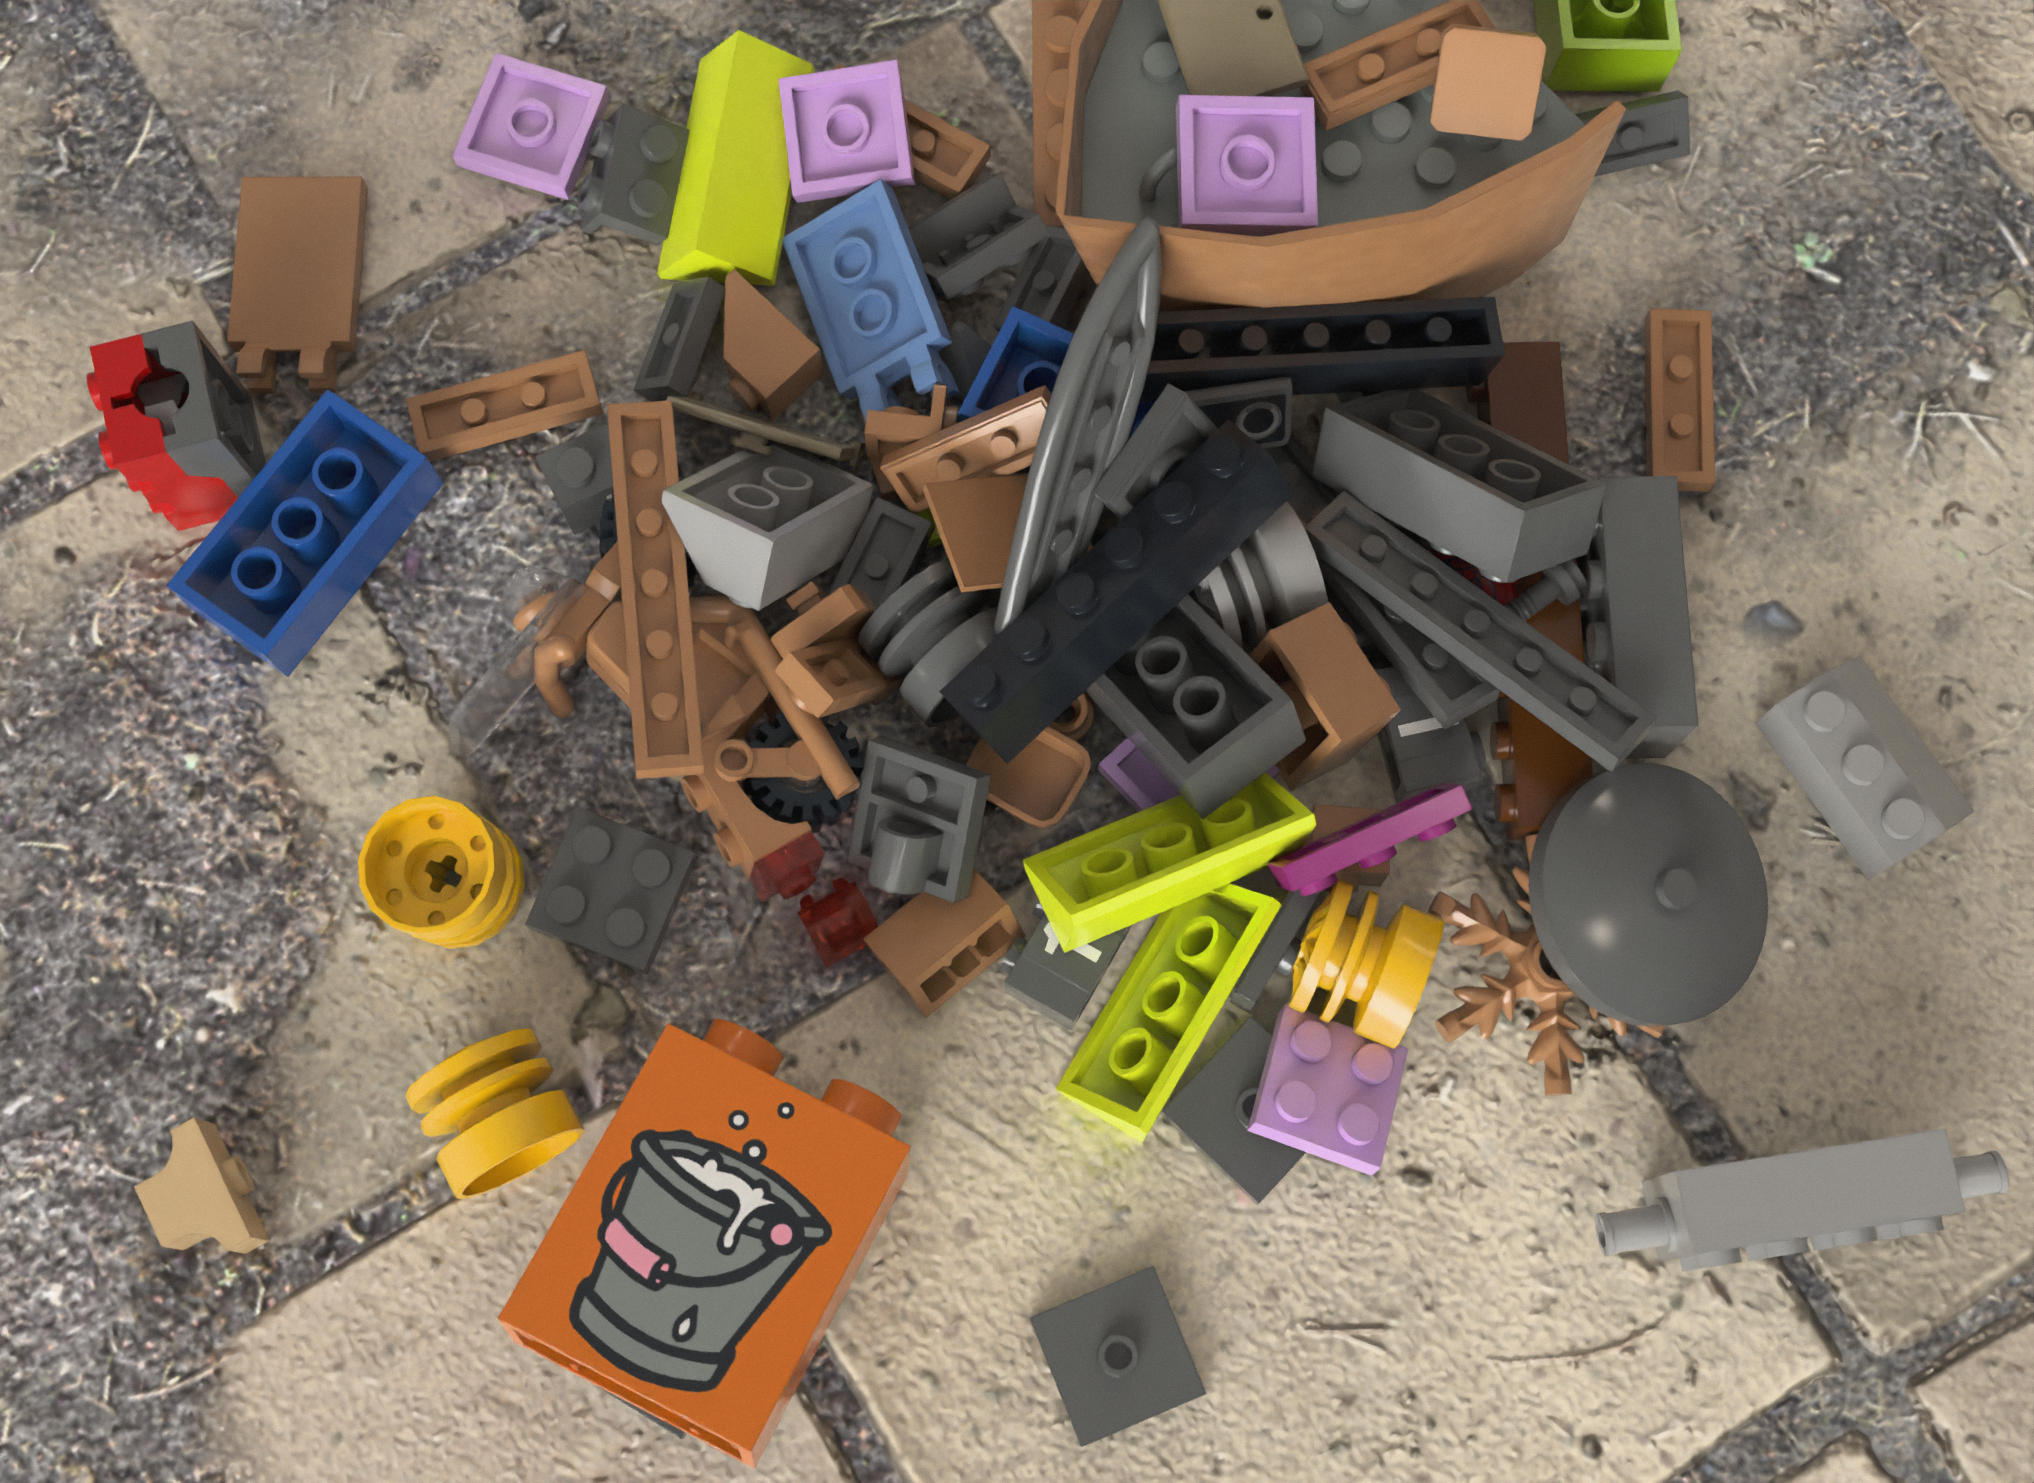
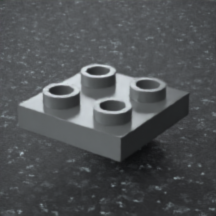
M885 736L869 739L848 862L868 869V881L881 890L898 894L927 892L953 903L968 898L991 774Z

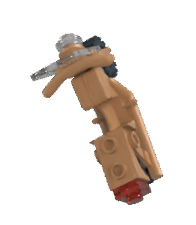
M679 477V482L684 480V478ZM612 490V501L606 499L602 507L599 527L601 560L593 568L585 585L577 579L571 578L559 588L562 580L557 571L550 568L541 570L537 565L521 569L506 581L505 586L507 590L502 595L500 602L507 613H514L516 615L513 624L521 633L465 695L450 718L451 750L462 759L468 758L479 748L534 683L550 711L556 717L564 718L572 714L574 700L560 676V671L574 665L585 651L588 665L631 709L614 490ZM685 548L689 588L694 584L695 575L697 574L699 577L700 575ZM725 594L691 596L689 601L699 715L702 726L704 774L685 775L681 778V785L694 809L698 813L706 810L718 829L714 833V839L725 861L732 868L737 865L741 867L761 901L764 902L780 893L783 900H787L805 891L817 881L814 873L819 871L825 853L813 833L820 832L824 823H827L829 827L839 822L840 817L851 809L862 780L860 776L864 768L863 757L857 756L860 745L856 737L848 740L846 737L848 727L841 720L834 727L828 723L830 715L817 718L814 714L799 708L790 699L786 692V683L774 671L783 658L771 642L769 635L752 608H745L734 604ZM763 714L767 721L758 728L756 738H752L748 746L741 740Z

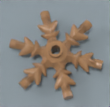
M1537 835L1526 836L1529 866ZM1515 867L1513 874L1529 896V871ZM1439 891L1430 904L1428 913L1443 918L1444 922L1460 929L1451 936V944L1458 946L1485 944L1479 957H1486L1501 951L1507 957L1510 964L1509 972L1504 979L1480 974L1487 987L1462 986L1454 989L1453 994L1465 1002V1004L1435 1021L1440 1035L1445 1041L1451 1043L1473 1026L1479 1024L1481 1037L1488 1039L1495 1029L1502 1010L1511 1022L1514 1017L1516 999L1522 997L1531 998L1537 1003L1541 1013L1528 1025L1526 1030H1541L1528 1053L1527 1062L1532 1065L1544 1059L1545 1096L1572 1095L1567 1059L1583 1063L1584 1056L1579 1046L1566 1031L1581 1028L1564 1013L1566 1002L1576 995L1562 981L1553 967L1550 976L1542 970L1539 956H1544L1545 958L1547 956L1538 939L1533 921L1527 931L1513 932L1510 930L1505 911L1502 909L1495 921L1488 906L1479 894L1474 893L1471 895V906L1468 908L1449 895ZM1529 899L1517 900L1518 904L1532 915ZM1588 1005L1590 1014L1595 1020L1599 1012ZM1606 1016L1618 1035H1626L1627 1023ZM1636 1025L1656 1038L1662 1035L1666 1027Z

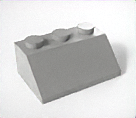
M768 439L767 446L772 447L771 455L745 448L664 489L661 500L703 583L727 595L734 604L745 608H754L758 611L846 558L867 516L874 486L791 446Z
M1861 656L1828 670L1776 703L1755 722L1868 880L1898 863L1975 812Z

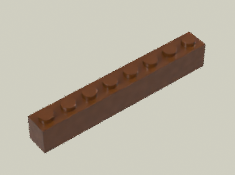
M1560 342L1503 343L1505 357L1481 385L1466 386L1468 402H1477L1478 420L1569 465ZM1576 558L1572 559V561H1573V562L1576 564V566H1577V560H1576ZM1539 572L1520 578V581L1516 584L1518 596L1542 578ZM1580 598L1570 606H1566L1556 599L1541 611H1537L1530 619H1526L1529 625L1585 664ZM1500 690L1497 699L1498 722H1492L1490 728L1491 756L1493 760H1501L1503 784H1496L1495 817L1497 822H1505L1507 841H1526V836L1539 833L1542 823L1552 807L1571 787L1593 775L1592 758Z

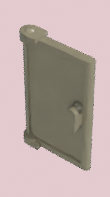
M1157 0L1190 95L1271 97L1309 83L1308 75L1280 0Z
M689 390L687 397L668 396L666 401H672L673 410L680 412L682 415L697 417L740 430V437L733 436L732 444L762 454L771 455L772 447L767 446L768 439L839 461L846 460V463L854 467L860 465L865 455V443L852 440L849 445L703 401V394Z

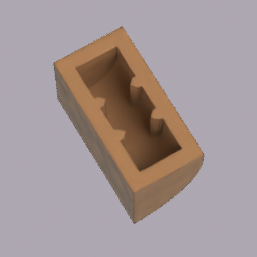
M973 869L968 898L953 903L930 893L921 892L864 937L863 940L900 989L924 1017L927 1018L1010 950L1018 936L1024 938L1026 935L1006 901Z

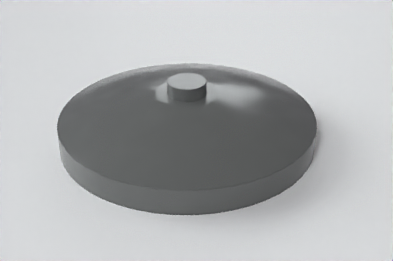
M1655 763L1623 765L1617 767L1613 772L1606 770L1596 773L1571 787L1556 802L1542 823L1533 847L1529 868L1528 887L1532 919L1545 955L1562 981L1576 996L1598 1012L1617 1021L1639 1026H1666L1691 1022L1705 1017L1726 1004L1742 988L1757 963L1766 935L1768 920L1767 884L1758 850L1749 831L1731 805L1712 787L1685 771Z

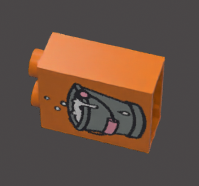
M714 1019L703 1040L668 1023L497 1319L515 1343L755 1469L907 1178L911 1146L892 1137L902 1116L894 1106L875 1093L849 1081L832 1079L821 1100L774 1077L783 1060L782 1053L770 1042L749 1029L727 1020Z

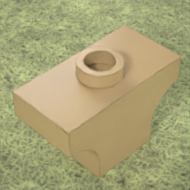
M194 1117L171 1129L173 1145L167 1164L159 1173L134 1186L161 1247L185 1250L204 1239L214 1237L222 1244L226 1251L246 1254L269 1242L267 1233L248 1193L255 1190L253 1179L246 1165L237 1155L230 1157L216 1125Z

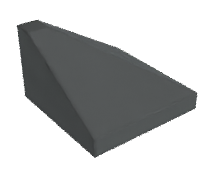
M956 320L949 332L952 343L942 348L939 356L950 370L960 392L953 396L952 399L963 404L992 346L966 324Z

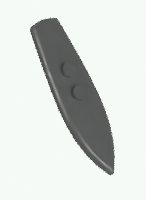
M1147 217L1139 221L1114 257L1079 322L1057 376L1039 433L1011 545L994 623V630L998 636L1087 553L1105 504L1092 492L1128 441L1144 389L1155 342L1161 298L1162 260L1159 226L1152 218Z

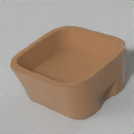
M1048 726L1008 764L981 738L970 755L966 766L991 774L986 801L1036 829L1047 830L1057 825L1068 812L1088 777L1091 761L1089 752L1078 742Z

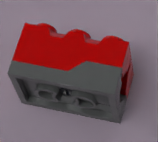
M193 320L91 346L90 352L94 372L87 373L86 379L94 405L99 411H103L106 430L99 432L98 438L102 455L111 470L118 469L125 476L130 489L133 492L142 491L151 510L155 514L163 512L164 517L178 531L220 521L266 465L252 397Z

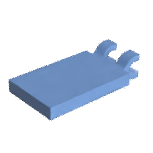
M879 179L783 238L785 250L840 395L850 400L859 397V404L865 422L867 410L883 411L887 407H903L890 387L910 376L916 392L922 396L930 392L933 398L934 384L947 385L948 399L960 393L950 370L937 352L951 344L952 340L892 186Z

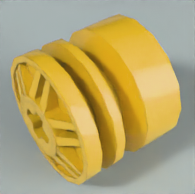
M438 796L408 799L384 812L366 834L358 858L359 887L370 909L391 927L411 934L425 942L449 949L477 946L499 934L517 913L525 889L523 860L512 838L492 822L478 815L462 803ZM449 870L462 876L460 883L456 887L443 881Z
M1338 878V882L1334 884L1328 896L1318 908H1315L1302 938L1301 949H1299L1292 966V993L1288 1007L1304 1013L1316 987H1320L1327 991L1322 1003L1319 1019L1329 1023L1340 1009L1345 998L1357 1002L1353 1033L1394 1049L1402 1039L1422 995L1438 951L1445 922L1443 918L1403 903L1393 915L1386 928L1376 925L1375 919L1379 895L1371 890L1365 895L1356 916L1348 914L1346 910L1354 884Z
M530 1028L509 1031L476 1042L455 1052L422 1075L406 1092L405 1097L412 1111L418 1114L429 1112L420 1124L424 1135L435 1137L457 1131L459 1133L440 1150L436 1158L456 1198L465 1199L478 1196L524 1176L567 1150L585 1132L566 1092L555 1090L532 1095V1092L550 1077L554 1069L550 1061L545 1057L533 1059L542 1046L535 1032Z

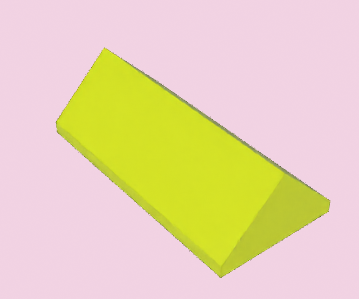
M740 30L736 31L700 59L686 127L690 131L668 238L663 241L657 271L660 279L686 281L709 276L718 283H725V277L735 269L751 285L775 286L792 196L778 79L815 73L811 63Z
M1265 772L1205 819H1202L1183 797L1178 795L1023 859V864L1063 952L1066 953L1269 867L1267 862L1304 846L1316 827L1314 813Z
M1229 883L1161 912L1057 1085L1056 1090L1143 1143L1274 920L1281 904L1275 898Z

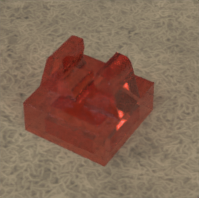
M844 878L833 880L832 884L835 892L814 902L810 894L803 896L800 899L801 910L797 912L826 968L866 947L867 945L863 938L878 927L856 882L849 883Z

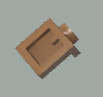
M934 384L930 416H921L913 409L900 406L887 407L883 411L867 410L864 431L867 457L883 459V456L957 424L959 408L948 406L947 385Z

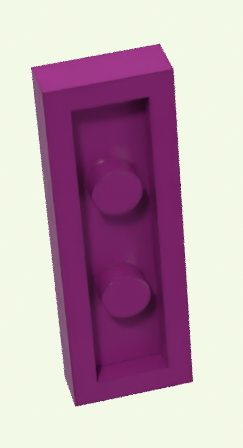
M1440 783L1267 862L1277 887L1292 892L1299 889L1302 896L1311 895L1338 882L1335 872L1356 862L1359 863L1361 869L1393 858L1398 853L1395 845L1415 835L1418 836L1419 841H1427L1450 832L1456 828L1454 817L1472 810V807L1462 785Z

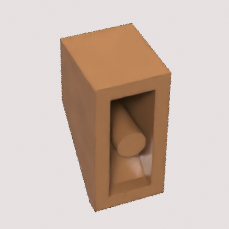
M735 269L725 277L723 359L730 380L726 387L735 400L747 411L752 412L758 408L766 417L774 421L825 374L821 352L810 339Z

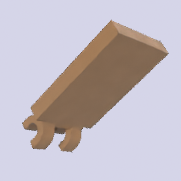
M362 176L242 177L227 342L234 352H239L236 373L239 378H248L247 389L250 393H275L277 352H301L298 373L301 378H309L308 389L311 393H325L327 389L336 393L337 352L356 351L368 187Z

